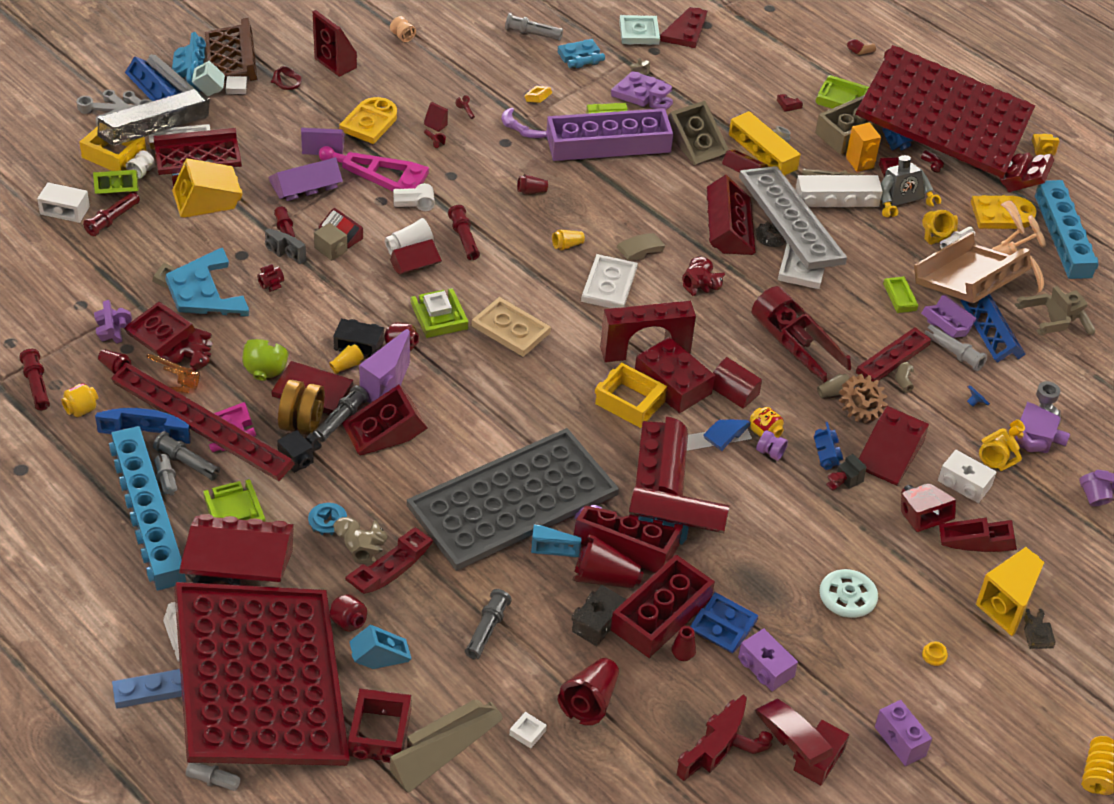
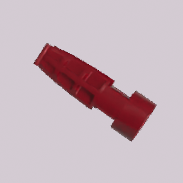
M779 286L771 287L764 291L754 302L751 311L753 317L796 360H799L811 373L821 379L823 383L827 381V373L803 348L805 346L809 347L813 340L817 341L847 370H851L850 355L845 356L839 346L826 334L825 330L784 289Z

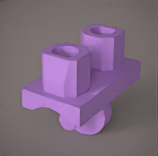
M106 300L103 302L104 309L94 312V318L100 326L96 328V334L102 342L113 338L117 344L122 342L121 328H125L132 321V315L123 308H119L117 311L113 310L110 300Z

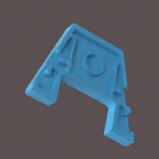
M219 248L166 274L165 280L178 312L207 314V311L221 312L222 315L240 313V316H249V308L244 296L221 299L209 272L228 268L229 261L223 248Z

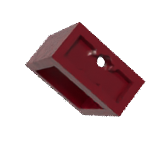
M359 688L348 739L349 756L361 760L375 759L390 763L391 756L403 751L412 710V695ZM363 713L400 717L396 742L358 737Z

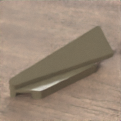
M475 699L407 736V749L390 757L391 773L406 792H411L503 719L502 714L492 702L483 705L480 700Z

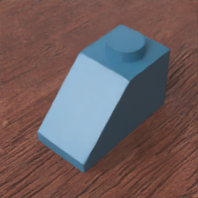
M371 624L349 641L354 662L371 669L406 663L411 660L405 638Z

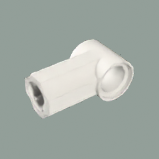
M420 184L416 189H393L394 207H417L421 211H429L435 205L434 190L429 184Z

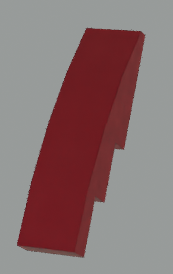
M778 698L755 709L756 714L783 746L787 744L796 756L801 755L810 767L833 755V748L820 733L800 714Z

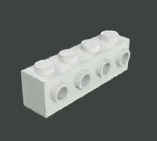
M798 175L795 189L808 207H879L883 192L878 175Z

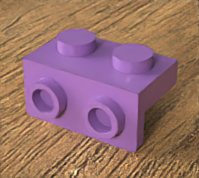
M946 295L941 296L937 305L925 306L921 313L930 324L938 326L952 338L967 336L976 320L972 314Z

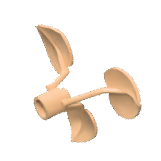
M1006 201L1001 204L1010 213L1018 229L1010 237L1002 241V244L993 247L992 250L1012 255L1017 252V246L1037 237L1042 248L1046 247L1045 238L1032 215L1028 216V220L1034 234L1016 243L1010 242L1019 233H1024L1023 223L1019 211L1012 201ZM1030 255L1031 267L1038 284L1037 293H1039L1044 287V278L1035 259Z

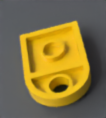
M368 98L362 101L339 124V129H342L348 135L375 144L396 121L397 107L386 98Z
M982 195L972 196L971 205L979 229H1018L1010 213L1001 206L1006 201H1012L1017 207L1023 228L1031 226L1028 216L1032 215L1035 219L1036 208L1029 200L1019 196Z

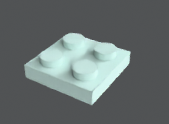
M620 15L619 23L622 44L659 45L660 35L657 16Z

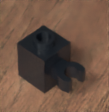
M296 430L277 440L278 451L293 460L295 465L291 470L295 473L314 463L313 451H317L322 447L318 441L322 437L314 431L305 439Z

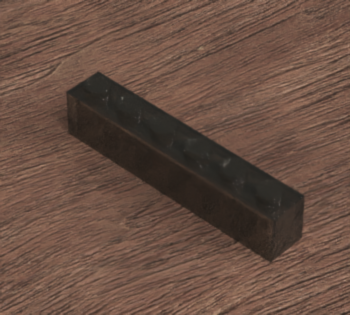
M193 89L98 117L97 136L110 145L115 146L209 117L210 99Z

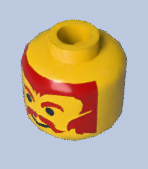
M81 383L65 390L64 398L61 399V402L68 415L81 417L95 410L98 394L93 387L89 388L86 384Z
M770 407L758 408L750 417V429L759 437L768 430L775 437L779 438L784 431L782 428L784 425L783 418Z

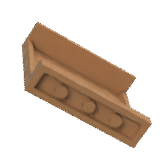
M970 232L914 265L915 281L918 285L975 303L1030 270L1031 258L1030 250L1026 248L1008 255L976 245L974 232Z

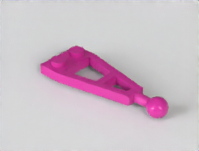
M324 146L319 150V158L322 161L336 157L337 162L342 163V168L390 191H393V189H416L418 185L423 184L429 174V167L410 161L348 152L347 156L335 153L333 148L329 146ZM356 163L369 165V167H368V169H367V168H365V167H363V166H360V165H358V164H356ZM379 167L402 170L404 173L399 181L395 182L376 173Z

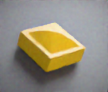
M535 86L524 97L526 102L541 103L552 94L551 87Z

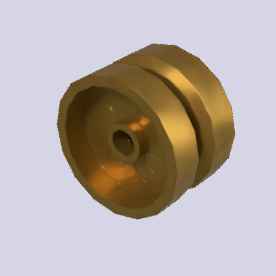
M289 380L280 399L278 410L279 429L294 431L298 427L300 434L309 435L321 421L325 401L324 387L309 384L305 388L303 382Z

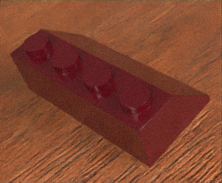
M724 175L707 186L709 242L712 247L717 248L723 254L753 255L756 253L751 197L731 178Z

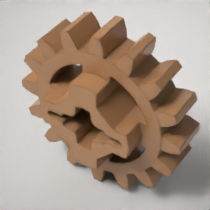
M859 374L857 377L852 376L842 384L843 388L839 391V394L843 396L839 399V402L845 404L842 410L849 411V418L854 415L855 422L861 419L864 423L870 420L872 422L882 415L883 409L888 405L884 402L887 395L882 394L885 388L877 386L878 380L872 382L870 375L865 379L862 374Z

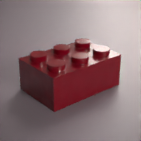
M670 337L636 356L635 370L666 385L665 402L679 414L713 392L715 374Z

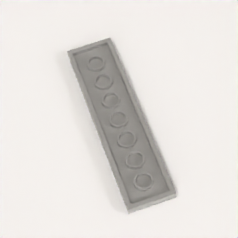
M777 166L740 170L739 178L807 270L846 264V255Z

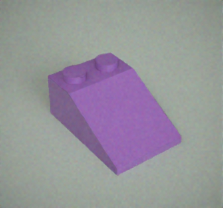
M404 330L359 365L360 387L368 393L369 399L367 402L372 403L398 384L401 386L410 363L409 330Z

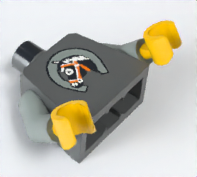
M906 155L900 156L898 165L889 167L886 170L885 177L881 182L883 191L881 201L882 205H885L882 210L884 217L897 216L898 209L896 205L923 199L925 195H927L926 204L928 206L934 207L933 198L936 204H941V197L933 195V188L921 168L911 163V157Z

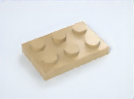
M498 297L472 319V327L522 357L551 333L549 325L501 297Z

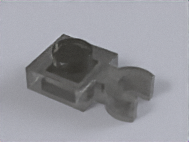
M1030 609L1025 611L1024 621L1026 624L1024 632L1029 649H1054L1056 644L1050 622L1043 623L1045 616L1043 609L1038 610L1037 617L1031 615Z

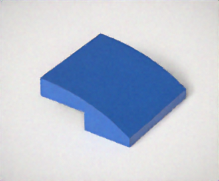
M715 592L704 609L701 608L690 627L694 629L696 634L733 654L757 622L758 615Z

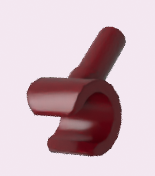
M464 95L462 100L458 97L455 101L456 106L460 109L464 108L470 119H474L475 116L468 105L470 101L469 96Z
M427 129L424 131L433 140L435 148L439 147L440 142L445 145L446 136L444 134L437 133L434 135Z

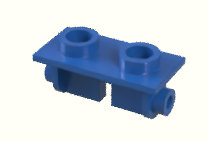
M826 422L827 429L816 430L813 437L818 450L820 465L824 469L829 470L835 465H840V461L844 459L840 447H836V443H839L836 430H831L828 422Z

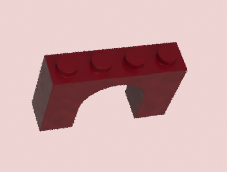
M691 300L604 309L600 342L604 362L626 360L630 338L636 332L648 327L666 329L664 339L672 338L691 354L696 314Z

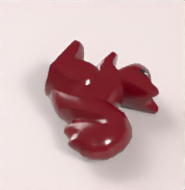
M698 256L691 259L690 267L687 268L682 277L683 287L692 296L696 295L699 288L706 293H709L710 289L720 290L725 273L712 274L713 263L706 257Z
M195 328L196 331L190 334L186 340L178 343L170 352L160 358L169 365L181 363L184 357L191 359L190 370L191 373H194L210 363L209 357H211V353L209 351L213 343L209 339L212 337V334Z

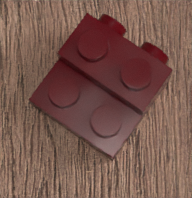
M1030 152L1016 154L1013 156L1004 178H1000V181L1006 187L1008 193L1043 184L1048 177L1054 158L1052 154L1038 155L1035 158L1032 157Z

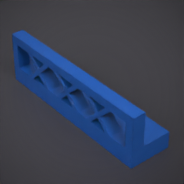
M138 57L133 58L125 73L164 114L170 116L176 105L189 109L191 103L176 87L152 68L146 60Z
M990 294L979 300L977 308L970 307L968 304L970 302L960 300L965 310L976 318L974 325L997 363L1011 353L1018 359L1026 355ZM981 313H988L986 322L978 321ZM989 328H997L994 337H987ZM998 343H1005L1007 348L997 354L996 348Z

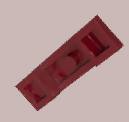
M414 527L398 539V545L368 567L362 564L347 575L345 580L363 594L376 591L407 571L426 552L433 540Z

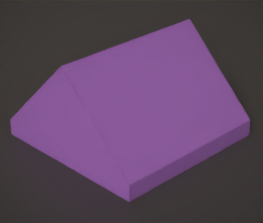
M301 128L302 154L319 155V150L322 147L329 146L333 148L335 153L343 155L345 133L342 129Z

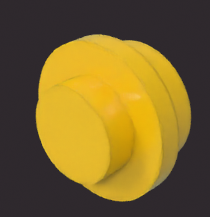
M934 641L923 648L922 657L928 664L940 666L946 662L948 653L942 643Z

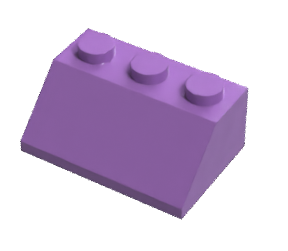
M336 157L277 172L268 177L279 199L286 197L287 201L299 198L298 194L304 192L306 196L316 194L319 188L325 187L326 191L338 188L337 184L343 182Z

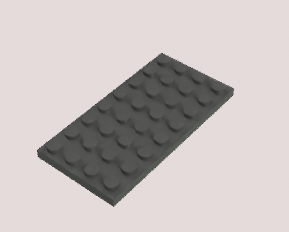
M565 428L407 499V507L457 571L532 536L534 524L549 528L576 515L585 506L598 505L619 495V488L570 430Z

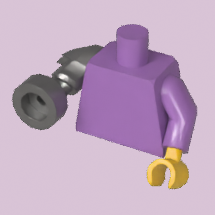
M1050 381L1041 382L1036 392L1040 403L1039 406L1027 402L1021 419H1016L1010 423L1009 435L1013 436L1019 447L1024 448L1027 452L1048 453L1052 442L1063 446L1067 444L1070 433L1057 429L1061 422V411L1053 403L1058 401L1061 391L1055 383Z

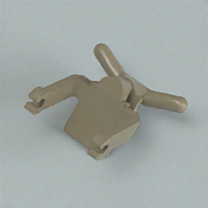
M1055 286L1052 290V296L1048 294L1030 297L1021 296L1017 298L1019 303L1016 302L1014 304L1017 309L1045 305L1048 308L1047 311L1049 312L1051 322H1044L1039 325L1041 329H1037V333L1040 336L1047 333L1064 331L1068 328L1070 322L1076 320V318H1079L1089 335L1095 333L1093 324L1084 312L1087 302L1076 290L1065 294L1058 286Z

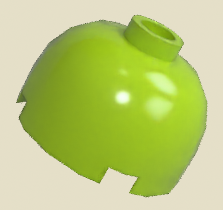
M252 339L246 342L243 349L242 362L246 370L253 375V378L260 381L280 375L287 364L289 355L287 349L277 343L275 347L270 346L267 340Z

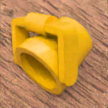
M947 210L929 211L926 213L922 220V225L925 228V241L932 245L950 237L958 229V217Z
M999 429L982 439L983 444L979 449V457L988 467L998 468L1000 471H1003L1022 460L1018 443L1013 436L1009 435L1006 429ZM1010 452H1014L1016 457L1009 460Z

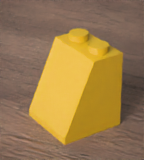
M187 158L172 189L180 217L183 218L235 209L237 202L242 198V189H240L238 177L235 175L232 166Z
M1025 547L985 575L976 605L1011 636L1017 631L1036 586L1044 561Z

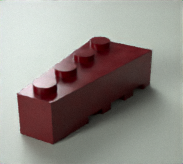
M585 506L576 519L573 535L580 537L581 545L586 547L590 543V541L586 540L589 534L593 535L641 565V568L656 573L672 559L677 551L683 525L675 524L672 527L662 525L663 521L653 519L652 523L638 520L639 516L629 514V516L622 517L617 516L615 511Z

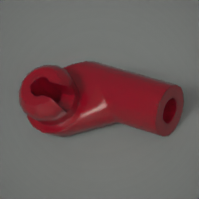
M927 150L922 153L921 159L932 164L930 168L933 172L939 173L941 168L944 167V162L940 157Z
M762 731L759 737L755 739H749L737 734L733 746L748 753L757 754L770 749L773 736L767 731Z

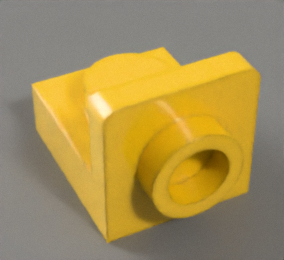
M1033 134L1032 144L1036 155H1056L1060 142L1059 138H1053L1052 134Z

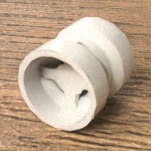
M140 151L136 154L135 158L127 162L126 169L137 170L138 179H141L146 175V171H150L155 166V160L148 152Z

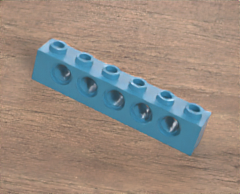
M1047 180L1045 183L1039 184L1035 198L1068 279L1093 278L1095 269L1099 265L1098 258L1093 253L1092 244L1087 239L1086 230L1082 227L1080 216L1076 213L1075 204L1070 199L1068 188L1065 187L1063 180Z

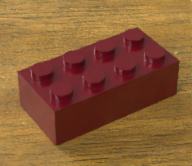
M675 555L613 612L611 631L650 659L701 608L708 604L713 595L715 581L678 555Z

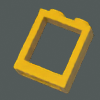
M104 120L79 142L82 158L111 171L127 170V162L135 158L136 154L140 151L147 150L144 136L107 120ZM112 140L127 146L119 154L104 149Z
M621 362L616 369H612L609 372L608 377L603 382H599L596 386L595 404L642 428L643 421H648L665 402L667 386ZM623 384L646 396V398L636 407L612 393Z

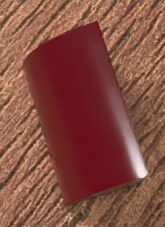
M433 239L395 249L392 251L390 258L392 266L398 274H404L442 262Z
M726 357L714 370L713 390L742 409L760 395L762 379L730 358Z

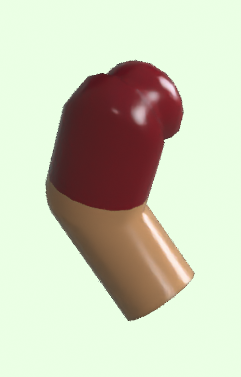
M852 39L847 43L848 49L857 55L876 51L874 43L863 44L857 39Z

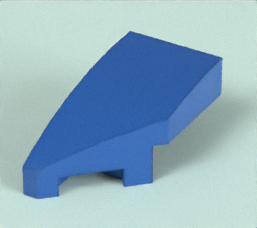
M734 419L718 420L703 436L705 440L723 451L734 437L739 438L750 426V422L748 420Z

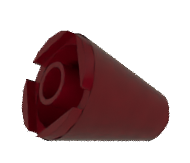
M590 534L587 536L586 540L590 541V543L587 544V547L583 546L574 570V572L579 574L573 576V581L631 589L635 585H640L644 574L643 571H640L641 565L597 537Z
M600 658L562 684L557 700L567 717L570 719L575 717L580 720L579 724L595 725L603 719L619 676L617 664L611 659Z

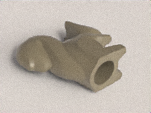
M341 517L333 525L334 532L337 533L338 537L344 538L345 546L352 553L355 562L371 565L376 561L373 555L382 552V548L378 545H384L387 540L386 532L379 526L376 520L373 521L370 530H360V524L351 517Z

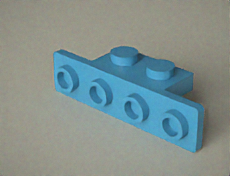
M196 32L191 33L190 44L180 47L174 52L172 69L182 78L186 77V81L198 92H201L192 83L194 68L204 63L206 43L201 36L199 37Z

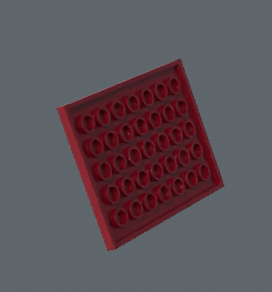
M892 45L857 108L855 115L1000 178H1004L1036 105L1000 91L991 85L981 83L974 78L962 75L955 70L941 66L936 62L922 58L920 55L908 52L901 47Z
M176 582L174 594L187 763L347 766L350 758L327 590Z

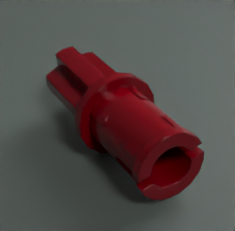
M283 206L277 207L274 210V215L277 220L276 226L278 230L295 237L293 221L289 218L287 209Z

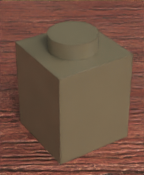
M328 223L314 232V248L332 261L347 251V235L333 224Z

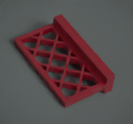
M236 128L153 136L158 175L180 173L186 158L204 162L210 159L213 160L210 163L242 167ZM217 152H219V153H222L223 155H221V156L219 157V156H216L215 154H216ZM198 154V155H201L202 157L198 159V158H195L194 156H196V155ZM178 156L181 159L179 161L174 160V158ZM229 157H231V158H234V159H236V160H226V159L229 158ZM167 163L172 165L170 167H163Z

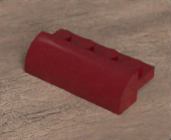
M666 416L665 423L643 421L636 486L683 496L688 429L680 420Z
M635 486L629 514L724 534L730 505Z

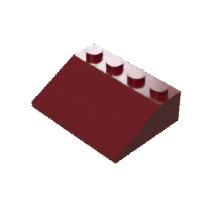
M210 514L195 516L190 526L179 573L281 582L293 552L294 524H287L285 521L262 522L261 519L257 518L240 520L233 516L217 518Z

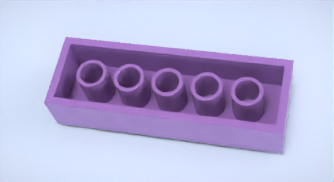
M665 108L547 116L546 136L553 161L669 153L672 147L673 132Z

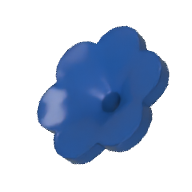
M968 386L972 396L967 402L972 407L978 402L986 405L990 404L972 386Z

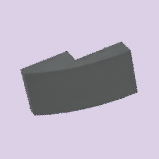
M273 229L265 230V246L269 251L274 252L279 257L287 254L289 258L294 259L299 264L306 261V245L286 233Z

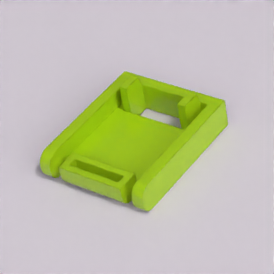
M830 75L822 85L815 102L818 105L833 109L856 99V97L864 96L869 87Z
M453 288L448 289V300L452 307L449 314L430 317L424 303V295L444 290L419 295L420 304L416 296L410 298L412 308L426 338L468 329V319Z
M250 479L245 480V487L247 489L243 491L240 481L212 488L214 499H211L208 490L203 491L209 514L213 517L224 518L233 516L240 520L257 518L261 519L262 522H266Z

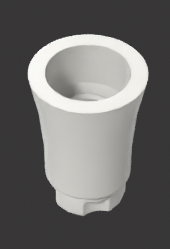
M421 218L413 224L392 233L391 236L386 237L385 245L391 255L395 249L430 239L434 241L428 223L424 218Z

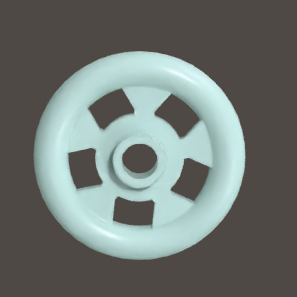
M841 569L833 571L820 584L819 591L822 602L830 611L842 617L858 618L865 616L875 608L878 602V591L875 584L866 575L855 570ZM841 579H851L852 583H842ZM863 585L867 592L861 593L859 586ZM830 586L838 587L837 592H830ZM839 599L847 604L846 607L837 604V600ZM860 599L863 602H865V604L861 607H858L855 604Z

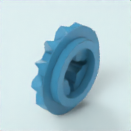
M322 503L310 511L308 522L313 532L319 531L321 535L330 533L332 536L334 533V522L341 517H347V513L338 504ZM331 515L332 520L325 524L324 520H327Z

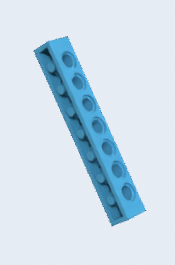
M140 426L111 432L113 442L109 443L110 453L112 457H117L114 460L116 473L122 474V477H119L122 491L127 490L124 498L127 509L132 508L133 512H129L132 526L138 527V530H135L138 545L143 544L144 547L140 549L143 563H149V567H146L149 582L154 581L157 591L173 587L176 582L186 583L185 574L179 573L182 559Z

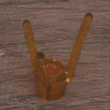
M152 354L146 355L147 358L166 365L163 367V370L178 375L177 383L181 384V387L169 388L176 392L189 393L190 389H197L200 372L182 367Z

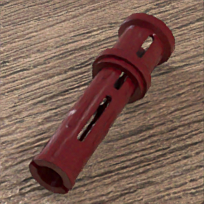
M132 191L106 210H99L94 217L84 220L83 225L87 233L94 237L103 228L110 227L114 219L140 203L138 194Z
M454 205L448 210V217L453 221L452 227L454 231L459 234L467 259L471 260L473 258V260L479 258L480 252L470 230L471 222L466 217V209L463 205Z
M33 348L26 349L19 355V359L24 365L23 374L29 380L35 408L43 411L48 409L47 406L50 407L42 376L44 367L39 361V351Z

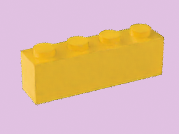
M750 111L731 119L729 135L759 161L767 164L768 167L777 166L784 176L798 170L801 154Z

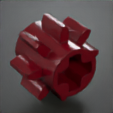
M273 264L260 268L261 273L257 275V279L262 289L268 288L269 292L282 288L280 283L284 282V275L280 267L274 268Z

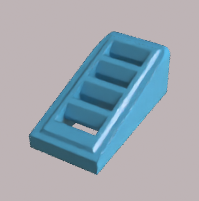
M534 524L531 553L579 557L581 549L580 537Z

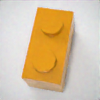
M871 123L852 126L846 159L856 172L875 167L881 136Z

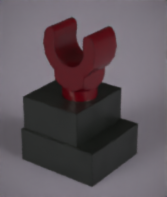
M854 454L846 457L845 462L838 465L837 473H831L827 476L830 482L826 483V485L832 491L836 490L843 483L849 489L855 485L857 486L864 482L866 466Z

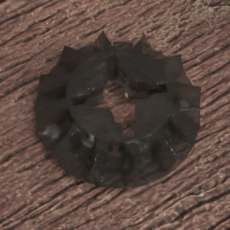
M767 221L756 228L755 237L761 244L769 247H779L786 243V240L773 223Z

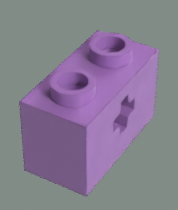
M764 628L741 643L738 656L740 662L744 667L749 668L757 676L759 682L766 685L771 691H774L795 677L798 661Z
M902 700L880 709L875 729L904 766L925 757L932 738Z

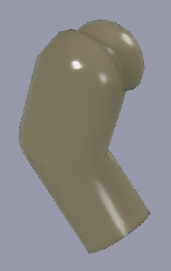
M908 362L901 363L895 374V380L906 393L914 388V385L908 378L911 375L910 372H914V367Z

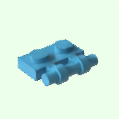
M593 39L558 46L557 52L569 68H581L586 64L591 63L595 65L600 61H605L604 53L600 54V49Z

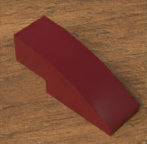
M987 517L939 525L942 546L978 552L1017 550L1012 520L988 523Z

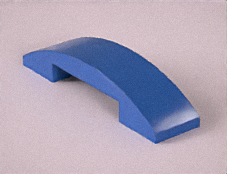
M119 408L102 411L95 415L97 431L99 433L111 434V432L123 430V428L128 429L140 426L141 431L156 433L166 431L176 441H182L186 444L191 442L189 424L161 411L144 408Z

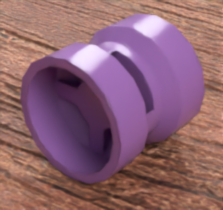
M766 430L760 437L756 450L763 454L768 453L772 459L778 461L787 448L788 440L782 437L777 438L772 432Z

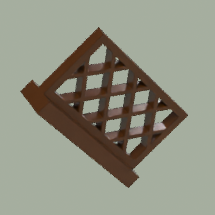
M249 18L241 19V25L205 32L207 61L214 64L225 75L224 81L227 80V76H249L250 81L258 80L253 32ZM237 32H239V33H238L237 35H235L234 37L231 36L232 33H237ZM219 36V38H217L216 40L210 39L212 37ZM225 39L229 40L226 44L222 43ZM235 43L239 44L236 48L232 47ZM216 47L220 48L217 52L212 51ZM226 51L230 52L227 56L222 55ZM236 55L241 56L237 60L232 59ZM217 59L221 60L218 64L213 63ZM227 63L231 64L228 68L223 67ZM237 67H240V68L243 69V70H239V71H233V70H235Z

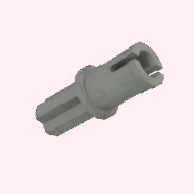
M161 454L163 462L160 461L159 455L154 460L158 471L156 475L157 480L161 482L163 493L172 496L177 491L176 472L171 467L169 456Z
M189 763L186 768V777L206 782L207 786L210 787L217 785L235 791L240 784V777L219 770L217 765L208 766L202 763Z

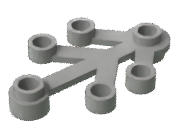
M105 90L103 92V99L108 103H93V99L90 96H81L76 101L78 110L83 114H89L92 110L110 111L96 117L97 126L104 120L109 121L117 117L116 125L127 128L129 126L128 122L140 116L150 117L156 112V107L151 100H140L133 91L124 92L123 100L115 95L113 90ZM126 112H131V113H129V114H127V115H125V116H119V115L124 114V113H126Z

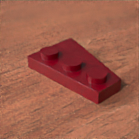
M689 7L660 34V41L696 48L708 10Z

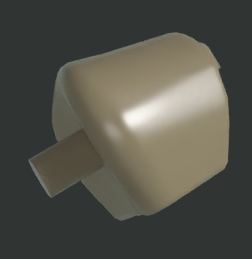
M639 58L638 63L630 65L631 71L647 75L650 72V62L647 60L642 61Z

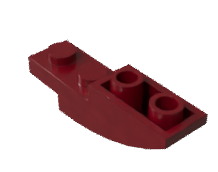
M744 694L736 701L734 699L731 700L719 715L714 714L706 723V735L697 742L696 747L690 752L687 750L681 754L677 761L678 768L676 774L683 781L687 780L701 767L711 773L727 756L742 725L747 697Z

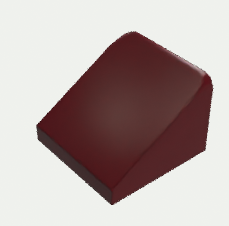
M431 102L424 125L440 132L448 125V109Z

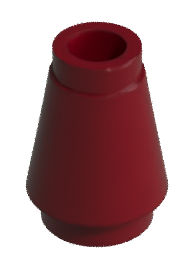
M526 174L518 177L517 191L522 192L523 195L542 193L548 190V180Z
M104 349L98 355V360L114 374L126 362L132 365L131 360L126 354Z
M690 626L680 628L671 647L674 657L680 661H688L696 654L695 632Z

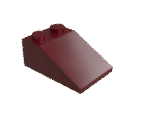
M317 10L312 11L314 59L338 77L356 69L357 52L342 29Z
M399 384L342 422L360 456L409 442L428 429L412 399Z
M887 406L878 419L858 458L866 466V472L898 486L922 447L929 424Z

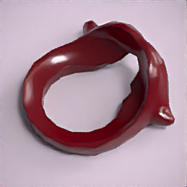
M281 66L274 72L273 79L270 82L283 90H293L300 86L302 79L299 74L294 72V69ZM282 72L285 76L295 79L297 83L293 86L282 84L280 73Z

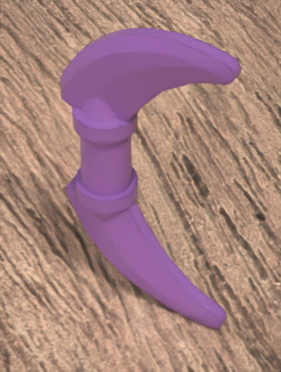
M509 108L503 112L501 119L506 127L520 132L522 136L528 138L547 137L546 131L529 129V127L513 119L512 113L514 108Z

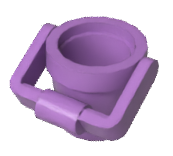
M1096 470L1079 479L1090 506H1102L1113 501L1114 473Z

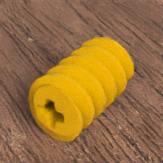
M1098 736L1090 742L1081 783L1083 789L1090 793L1111 795L1114 793V739L1108 736Z

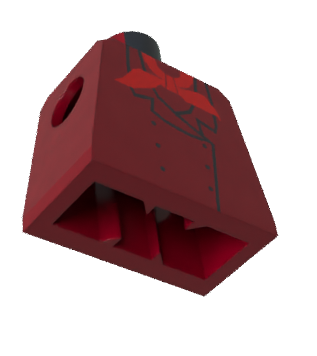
M925 484L916 488L912 485H906L901 491V512L914 530L920 532L954 520L956 517V499L932 484Z

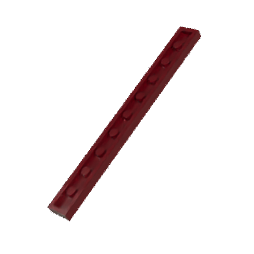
M127 362L111 377L115 385L157 410L183 420L189 424V428L278 482L295 465L291 458Z

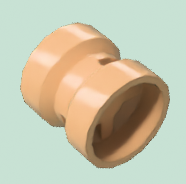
M402 16L396 17L390 24L391 32L397 35L402 42L411 41L416 34L415 27Z

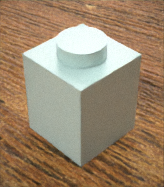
M207 61L194 68L192 83L206 96H210L223 89L225 75L214 64Z

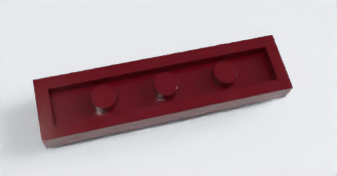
M914 327L857 366L856 374H862L864 379L870 375L872 382L875 380L879 381L898 368L901 363L908 361L927 348L931 343V338Z

